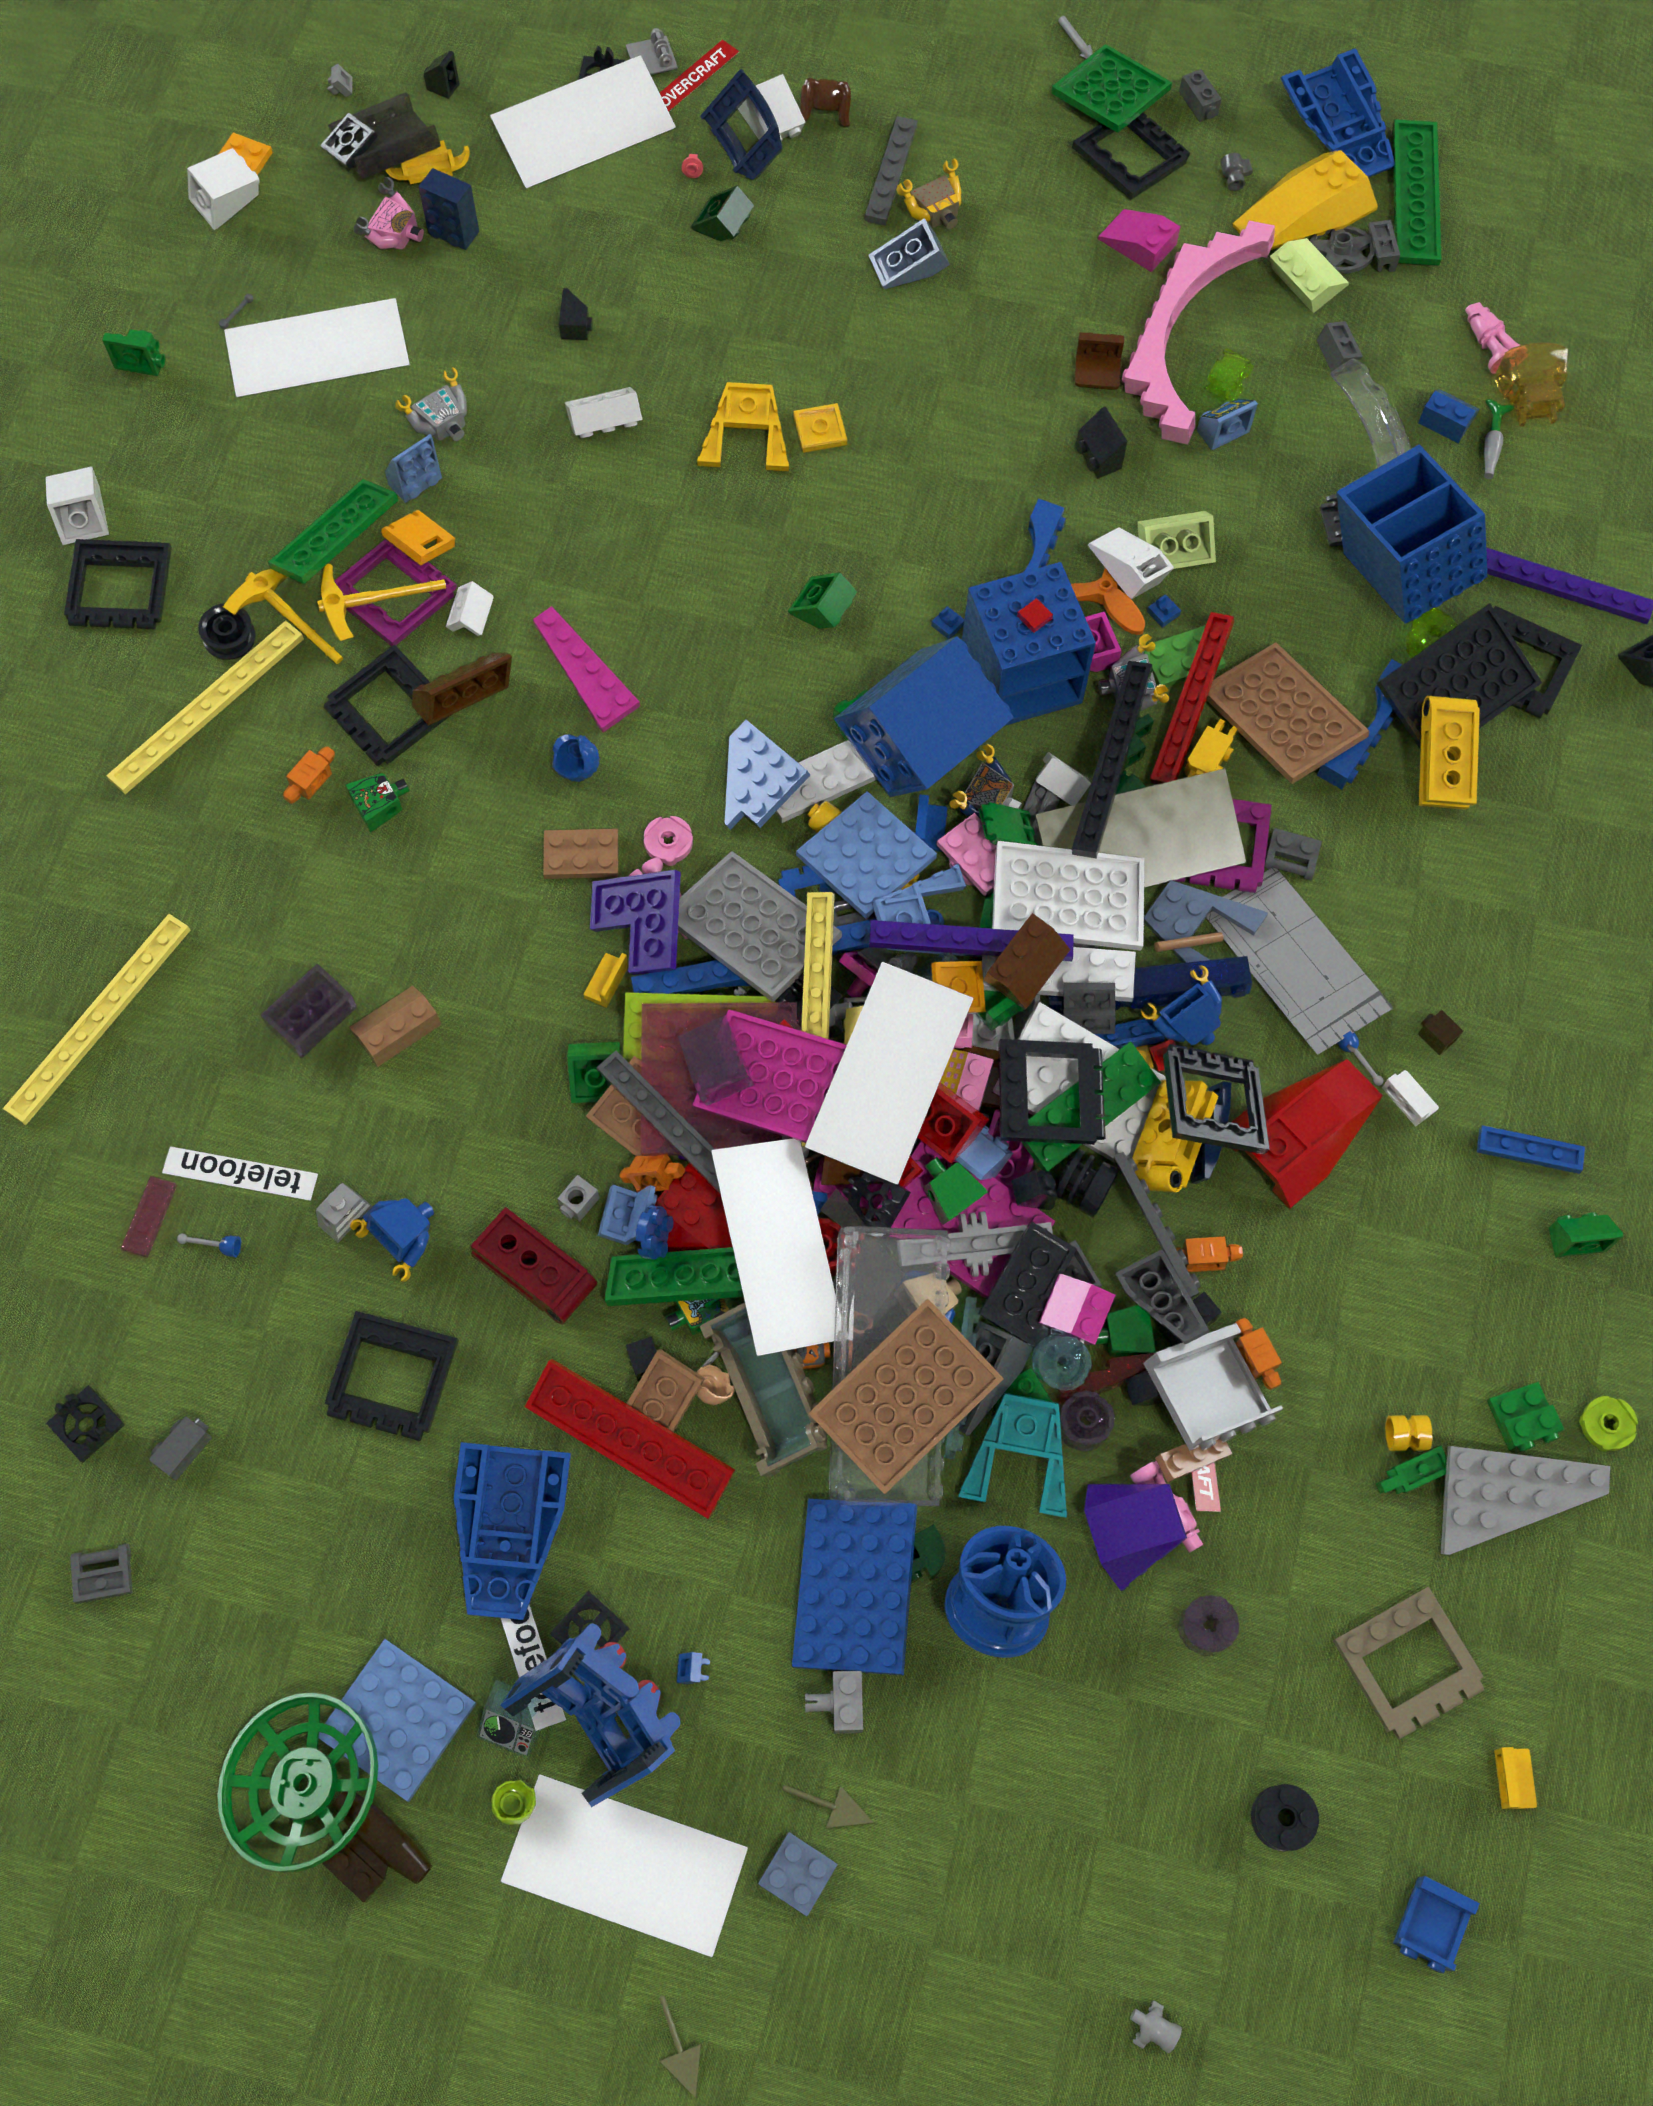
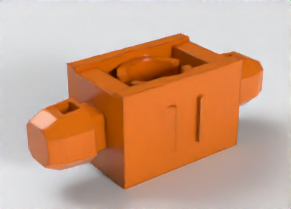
M328 746L322 748L317 754L309 750L286 776L290 785L283 793L284 799L290 804L295 803L301 795L309 800L332 774L329 764L333 761L335 752Z
M667 1153L635 1156L630 1167L624 1168L619 1175L624 1183H632L637 1193L649 1185L655 1186V1191L669 1190V1185L674 1179L683 1176L685 1168L681 1163H673Z
M1225 1237L1185 1239L1182 1251L1188 1260V1264L1185 1265L1188 1272L1225 1270L1228 1259L1232 1262L1239 1261L1243 1257L1242 1246L1229 1244L1226 1247Z
M1246 1318L1236 1321L1235 1323H1237L1241 1330L1238 1336L1241 1337L1235 1344L1254 1379L1262 1376V1382L1269 1390L1279 1387L1281 1379L1278 1372L1274 1370L1282 1362L1265 1330L1262 1327L1252 1331L1253 1326Z

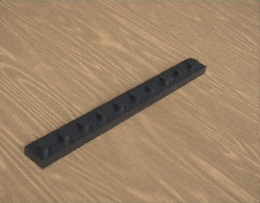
M1128 661L1074 839L1072 855L1097 859L1151 677L1152 664Z

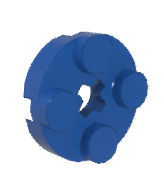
M649 1205L647 1207L649 1211L642 1212L639 1217L636 1241L641 1242L642 1249H637L639 1255L642 1258L655 1260L658 1257L664 1258L667 1255L668 1235L673 1229L674 1221L672 1216L667 1215L663 1207Z

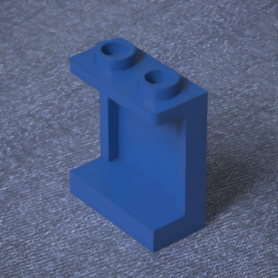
M1426 1876L1418 1877L1393 1944L1401 1947L1400 1953L1411 1959L1417 1960L1419 1956L1427 1960V1966L1439 1973L1444 1974L1445 1970L1455 1971L1456 1965L1454 1960L1471 1915L1476 1914L1480 1903Z

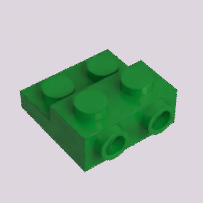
M129 329L127 336L105 333L102 341L115 369L158 376L161 368L165 365V355L159 352V340L154 339L150 332Z
M1539 1382L1487 1400L1509 1451L1516 1448L1520 1452L1535 1447L1534 1442L1543 1440L1544 1444L1560 1438L1559 1433L1565 1430L1554 1405L1548 1404Z

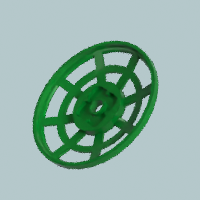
M301 1693L282 1698L268 1705L245 1725L232 1743L224 1760L217 1795L218 1812L222 1828L230 1844L239 1855L250 1863L266 1870L282 1873L299 1872L327 1861L346 1846L366 1819L374 1799L378 1779L377 1749L372 1733L363 1718L356 1710L339 1699L326 1694ZM309 1705L307 1723L292 1726L279 1735L268 1723L275 1716L288 1709ZM320 1705H327L341 1710L353 1719L355 1724L346 1736L336 1728L320 1723ZM259 1731L269 1744L259 1756L251 1776L235 1775L236 1766L243 1750ZM308 1732L307 1746L291 1752L284 1743L296 1735ZM319 1732L330 1735L339 1742L329 1755L318 1750ZM361 1733L366 1738L370 1756V1778L359 1779L358 1760L352 1747ZM276 1752L281 1761L276 1766L272 1777H261L268 1760ZM346 1753L350 1763L351 1778L338 1779L335 1764ZM307 1776L309 1779L308 1786L300 1792L299 1783L302 1778ZM232 1787L249 1788V1807L254 1822L241 1832L236 1827L232 1812ZM259 1789L270 1790L271 1800L274 1805L264 1815L259 1804ZM356 1791H367L357 1818L344 1835L339 1824L349 1812L355 1799ZM335 1792H348L342 1808L334 1817L328 1806ZM281 1815L294 1819L289 1837L277 1833L269 1826ZM319 1815L325 1827L314 1834L301 1837L305 1820ZM259 1832H262L271 1841L284 1845L286 1848L281 1862L277 1863L258 1855L246 1842ZM328 1834L330 1835L334 1846L312 1860L292 1864L298 1846L315 1843Z

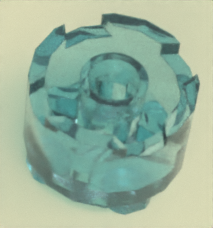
M1063 1334L1047 1336L1033 1350L1032 1365L1037 1377L1044 1384L1062 1391L1073 1390L1082 1385L1092 1366L1091 1355L1087 1347L1076 1338ZM1059 1357L1066 1358V1362L1063 1363L1064 1367L1057 1366Z

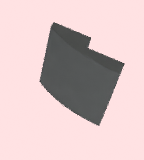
M1064 983V1017L1093 1034H1115V983Z

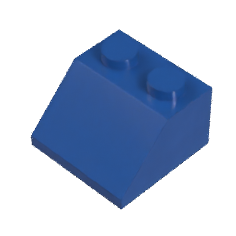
M1438 389L1434 391L1425 405L1418 423L1459 444L1480 409Z

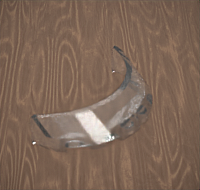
M1352 358L1330 372L1332 378L1341 387L1354 406L1367 431L1374 450L1377 468L1411 449L1408 436L1396 409L1389 404L1387 400L1388 395L1383 387L1371 379L1369 369L1363 363Z

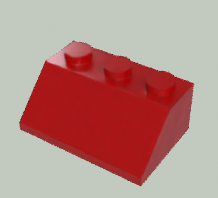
M939 1082L917 1138L948 1162L953 1163L977 1138L989 1119Z

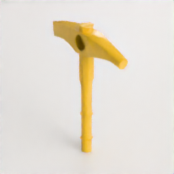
M327 564L323 567L322 600L317 601L319 612L325 611L334 634L340 641L354 637L345 621L346 608L371 604L385 599L446 589L444 579L430 580V582L343 596L342 591L336 585L333 578V565Z
M272 569L261 571L256 575L252 572L249 573L245 582L224 604L223 608L235 615L248 604L266 600L336 664L343 660V657L334 647H331L316 633V630H313L274 592L278 585L288 578Z

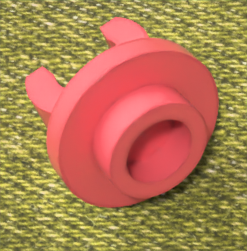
M689 154V157L684 159L681 167L682 172L689 178H698L702 174L703 163L698 159V154Z

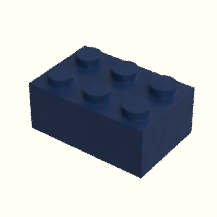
M432 168L419 185L428 234L434 238H440L449 242L452 246L466 250L479 233L471 185Z

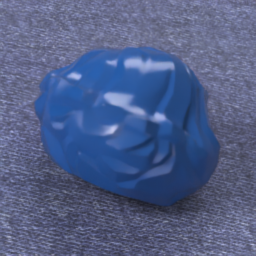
M565 734L555 741L553 746V768L559 776L571 781L580 782L590 778L597 771L600 764L598 749L586 736L579 735V737H575L574 735Z

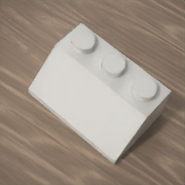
M631 387L564 402L573 433L580 435V438L592 436L593 431L602 430L603 433L614 431L615 426L624 424V427L635 426L637 421L642 420L637 393Z

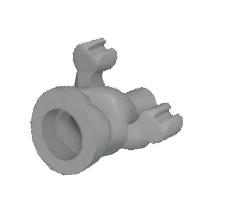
M1154 2000L1151 2003L1152 2006L1148 2008L1149 2013L1146 2015L1134 2009L1130 2020L1140 2025V2033H1136L1137 2037L1133 2039V2043L1143 2049L1146 2044L1152 2041L1159 2045L1163 2051L1170 2053L1180 2038L1181 2026L1164 2019L1162 2012L1164 2006Z

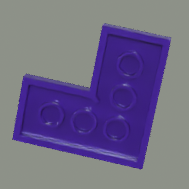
M668 870L593 881L590 930L598 932L631 927L628 973L639 975L676 970L681 872Z

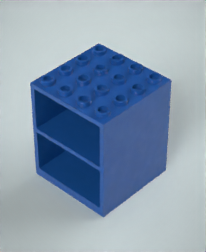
M1420 444L1336 492L1344 555L1405 624L1419 618L1423 613L1440 606L1446 600L1461 594L1467 588L1482 582L1488 577L1485 513Z
M1058 562L968 588L962 640L966 643L971 657L981 665L982 672L987 680H990L995 685L996 693L1001 700L1009 705L1010 713L1014 718L1006 725L1082 704L1096 642L1062 563ZM1037 598L1053 614V619L1033 633L1017 617L1018 611Z
M956 636L918 650L837 715L834 720L889 797L928 789L1014 717L1010 713L1009 705L1001 700L996 693L995 685L990 680H987L983 674L979 662L974 660L969 654L966 643Z

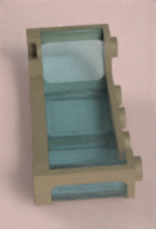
M745 1303L700 1326L704 1338L707 1339L712 1336L715 1343L714 1351L719 1352L722 1356L759 1447L756 1450V1454L761 1456L762 1459L755 1463L760 1476L771 1477L779 1473L780 1469L818 1450L823 1451L827 1449V1433L808 1414L819 1402H816L813 1395L815 1389L812 1381L805 1376L802 1369L804 1362L799 1353L791 1349L757 1356Z

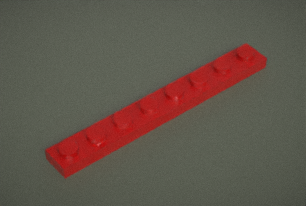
M1211 612L1151 774V783L1163 784L1178 779L1231 633L1234 616Z

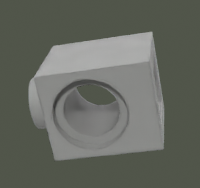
M577 1175L557 1200L560 1206L559 1210L569 1219L574 1217L580 1222L600 1197L596 1188ZM575 1196L584 1198L580 1204L570 1203L571 1199Z

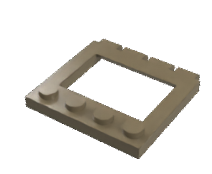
M1429 1586L1333 1640L1387 1732L1392 1730L1399 1740L1416 1730L1411 1720L1412 1718H1414L1419 1727L1438 1718L1440 1714L1435 1707L1436 1704L1441 1712L1445 1714L1463 1703L1459 1691H1461L1466 1700L1484 1691V1687L1480 1682V1679L1484 1676ZM1430 1620L1460 1671L1392 1709L1362 1658Z

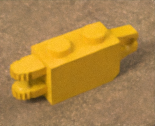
M1222 719L1218 721L1215 728L1207 726L1187 760L1188 763L1184 769L1186 776L1191 777L1223 769L1220 765L1223 760L1228 762L1234 751L1231 748V744L1238 729L1233 726L1229 730L1228 735L1222 733L1221 731L1225 723Z

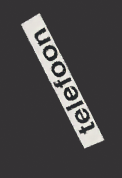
M170 1147L162 1171L164 1174L310 1201L318 1176L317 1173Z
M530 1605L524 1620L501 1618L519 1678L546 1660ZM542 1693L531 1699L532 1701L528 1704L536 1731L566 1720L563 1709Z

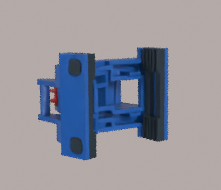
M589 1624L577 1637L567 1639L551 1657L521 1676L500 1705L511 1716H515L528 1707V1704L532 1701L531 1699L542 1693L570 1716L576 1715L581 1727L608 1768L602 1776L581 1793L591 1808L652 1773L675 1751L669 1738L680 1726V1718L674 1712L668 1713L660 1720L657 1718L656 1711L661 1692L655 1683L650 1680H642L637 1683L632 1676L620 1669L626 1662V1653L620 1644L608 1642L599 1649L594 1650L601 1636V1630L596 1624ZM574 1674V1675H576L582 1682L584 1681L585 1686L582 1685V1684H581L580 1682H578L577 1680H575L574 1678H572L571 1675ZM617 1714L630 1733L631 1737L628 1739L625 1738L614 1719Z

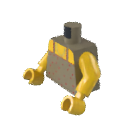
M955 158L952 159L953 169L948 167L947 160L943 164V170L949 174V178L944 175L912 190V182L908 179L903 182L906 190L901 183L897 186L896 191L899 195L905 197L904 202L912 218L919 221L925 218L931 228L944 224L947 229H952L958 223L956 217L958 215V208L961 205V186L958 175H955V170L958 168V161Z

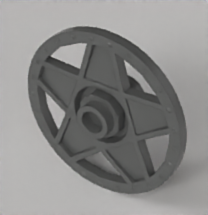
M1347 226L1337 231L1330 229L1320 236L1314 234L1310 240L1321 254L1326 255V259L1340 274L1362 270L1372 262L1375 255L1372 238L1363 230L1352 226ZM1331 233L1329 240H1318L1320 237ZM1350 233H1353L1359 237H1352ZM1370 247L1369 256L1365 258L1360 251ZM1344 262L1353 265L1349 267H1338Z

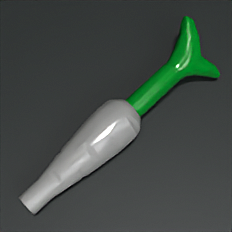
M1486 399V404L1493 414L1491 431L1487 433L1484 441V477L1492 479L1503 446L1504 437L1500 432L1502 416L1511 412L1514 406L1500 405L1492 399Z

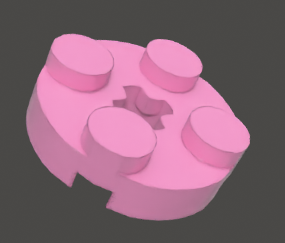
M679 817L656 818L648 824L644 831V847L648 855L652 859L659 857L668 866H673L683 860L692 849L693 836L690 826ZM673 836V843L665 844L663 837L669 838Z

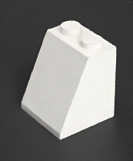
M779 75L756 85L775 117L781 142L783 138L788 136L794 138L801 134V130L806 122L784 75ZM748 97L738 110L760 140L768 131V128L758 109Z
M233 148L187 168L189 200L214 230L218 229L259 195L260 180L256 172L251 171L244 158L239 156Z
M92 467L46 477L47 506L62 545L74 543L76 539H92L109 535L100 487Z

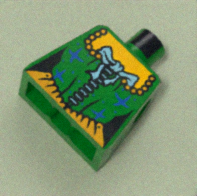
M723 1298L676 1301L675 1305L678 1310L665 1316V1319L672 1331L686 1324L690 1333L696 1335L702 1333L700 1328L702 1324L729 1311V1308ZM730 1318L720 1323V1325L723 1326L725 1324L733 1322V1319Z

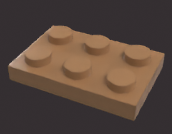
M618 829L544 830V879L618 877Z
M660 1349L656 1352L627 1404L674 1432L705 1378Z

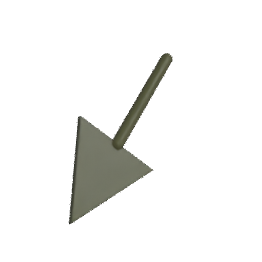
M786 1785L782 1787L785 1792L832 1809L826 1828L874 1823L841 1786L835 1804Z
M662 1995L659 1999L677 2054L660 2060V2062L696 2098L701 2044L683 2051L665 1996Z

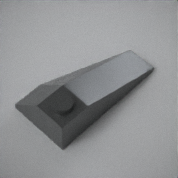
M1163 1249L1116 1272V1276L1127 1296L1184 1344H1188L1210 1332Z
M981 1321L978 1322L969 1342L1004 1379L954 1427L968 1436L1022 1372L1033 1349V1346Z

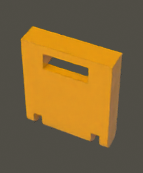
M415 510L413 513L389 524V526L383 527L381 531L384 538L419 565H423L455 547V537L419 510ZM437 539L436 545L428 549L423 547L424 545Z

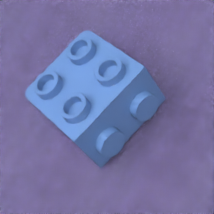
M616 1185L610 1186L598 1236L624 1245L635 1241L640 1215L642 1212L649 1211L647 1208L649 1205L655 1206L657 1195L654 1194L655 1186L649 1185L638 1193Z

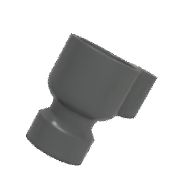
M1230 153L1220 161L1223 176L1227 178L1229 190L1238 191L1242 189L1246 184L1244 176H1249L1253 173L1250 160H1243L1238 153Z

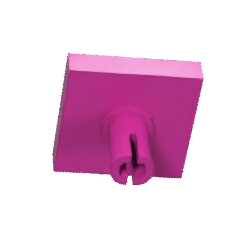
M858 951L844 953L839 960L840 963L857 975L846 991L852 998L861 997L868 986L872 987L878 972L877 968L870 967L863 961V958L857 954Z

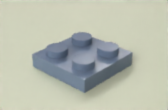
M788 1832L758 1885L805 1916H808L838 1864Z

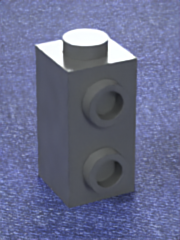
M1200 69L1183 75L1179 92L1198 121L1201 122L1217 116L1222 99L1204 72Z
M185 1416L170 1429L171 1434L166 1440L154 1447L149 1460L177 1481L212 1439L206 1432L209 1427L198 1418L191 1421Z

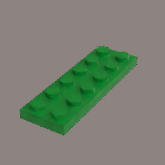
M362 479L268 561L270 568L305 584L399 500L396 492Z
M1131 1041L1102 1062L1103 1068L1094 1069L1103 1071L1104 1092L1095 1094L1104 1096L1105 1116L1096 1119L1105 1120V1126L1161 1083ZM1079 1080L1028 1119V1126L1081 1128ZM1022 1142L1042 1171H1049L1082 1145Z
M733 1247L667 1252L664 1258L658 1257L655 1260L642 1258L640 1255L613 1256L604 1301L607 1306L744 1297L734 1250Z

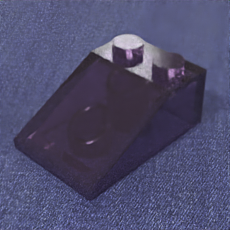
M726 1015L678 1036L691 1078L699 1098L706 1106L755 1085Z

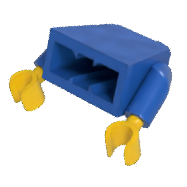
M1199 966L1203 972L1200 978L1197 977L1194 970L1190 972L1191 977L1194 980L1200 981L1202 986L1197 983L1160 1011L1162 1016L1159 1017L1156 1014L1157 1010L1152 1003H1148L1153 1008L1152 1014L1146 1015L1141 1010L1142 1016L1146 1019H1152L1154 1021L1153 1025L1167 1039L1177 1042L1187 1040L1191 1045H1195L1198 1042H1201L1203 1045H1209L1214 1041L1215 1035L1213 1031L1220 1027L1221 1024L1219 1015L1221 1014L1222 997L1212 980L1209 981L1207 979L1209 972L1206 967Z
M406 1198L399 1201H379L363 1215L362 1220H353L350 1228L355 1230L361 1226V1229L355 1234L359 1238L365 1237L370 1231L398 1262L403 1260V1265L394 1267L393 1276H396L400 1270L404 1269L405 1275L402 1277L401 1282H406L411 1276L409 1268L416 1265L427 1246L430 1226L428 1218L433 1216L434 1211L427 1202L415 1207Z

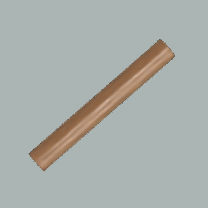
M1216 932L1155 942L1154 948L1156 952L1222 942L1223 934Z

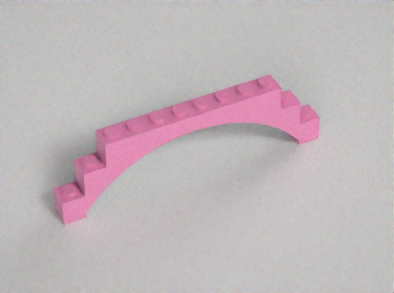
M1249 221L1246 229H1242L1240 236L1216 232L1213 241H1209L1207 248L1184 243L1181 251L1176 253L1174 267L1168 271L1166 285H1162L1160 289V298L1154 302L1152 316L1147 318L1145 332L1139 336L1137 350L1132 352L1130 366L1124 370L1122 382L1125 383V393L1141 396L1140 405L1143 406V416L1160 419L1159 428L1162 430V439L1188 445L1195 429V412L1189 411L1181 401L1171 384L1166 369V345L1173 325L1188 302L1215 278L1243 263L1260 257L1267 258L1274 243V225Z

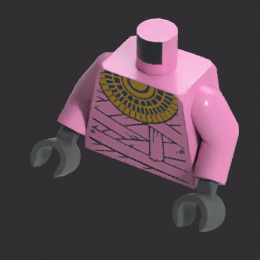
M386 177L384 183L388 188L383 183H380L379 191L384 195L388 194L390 197L384 198L369 223L365 217L360 216L356 220L353 229L358 235L364 233L365 238L379 249H404L410 239L420 242L423 238L424 230L417 227L414 211L397 191L394 192L393 180Z

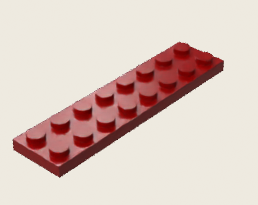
M553 1359L548 1361L525 1405V1408L707 1519L711 1517L736 1471L734 1468Z

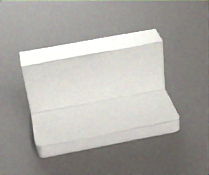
M473 581L458 587L446 627L451 631L465 627L477 636L482 635L494 598L493 595Z
M1048 752L1043 758L1046 765L1036 777V782L1071 806L1076 805L1091 785V782Z
M1406 1070L1399 1075H1396V1073L1392 1075L1382 1087L1415 1127L1439 1108Z

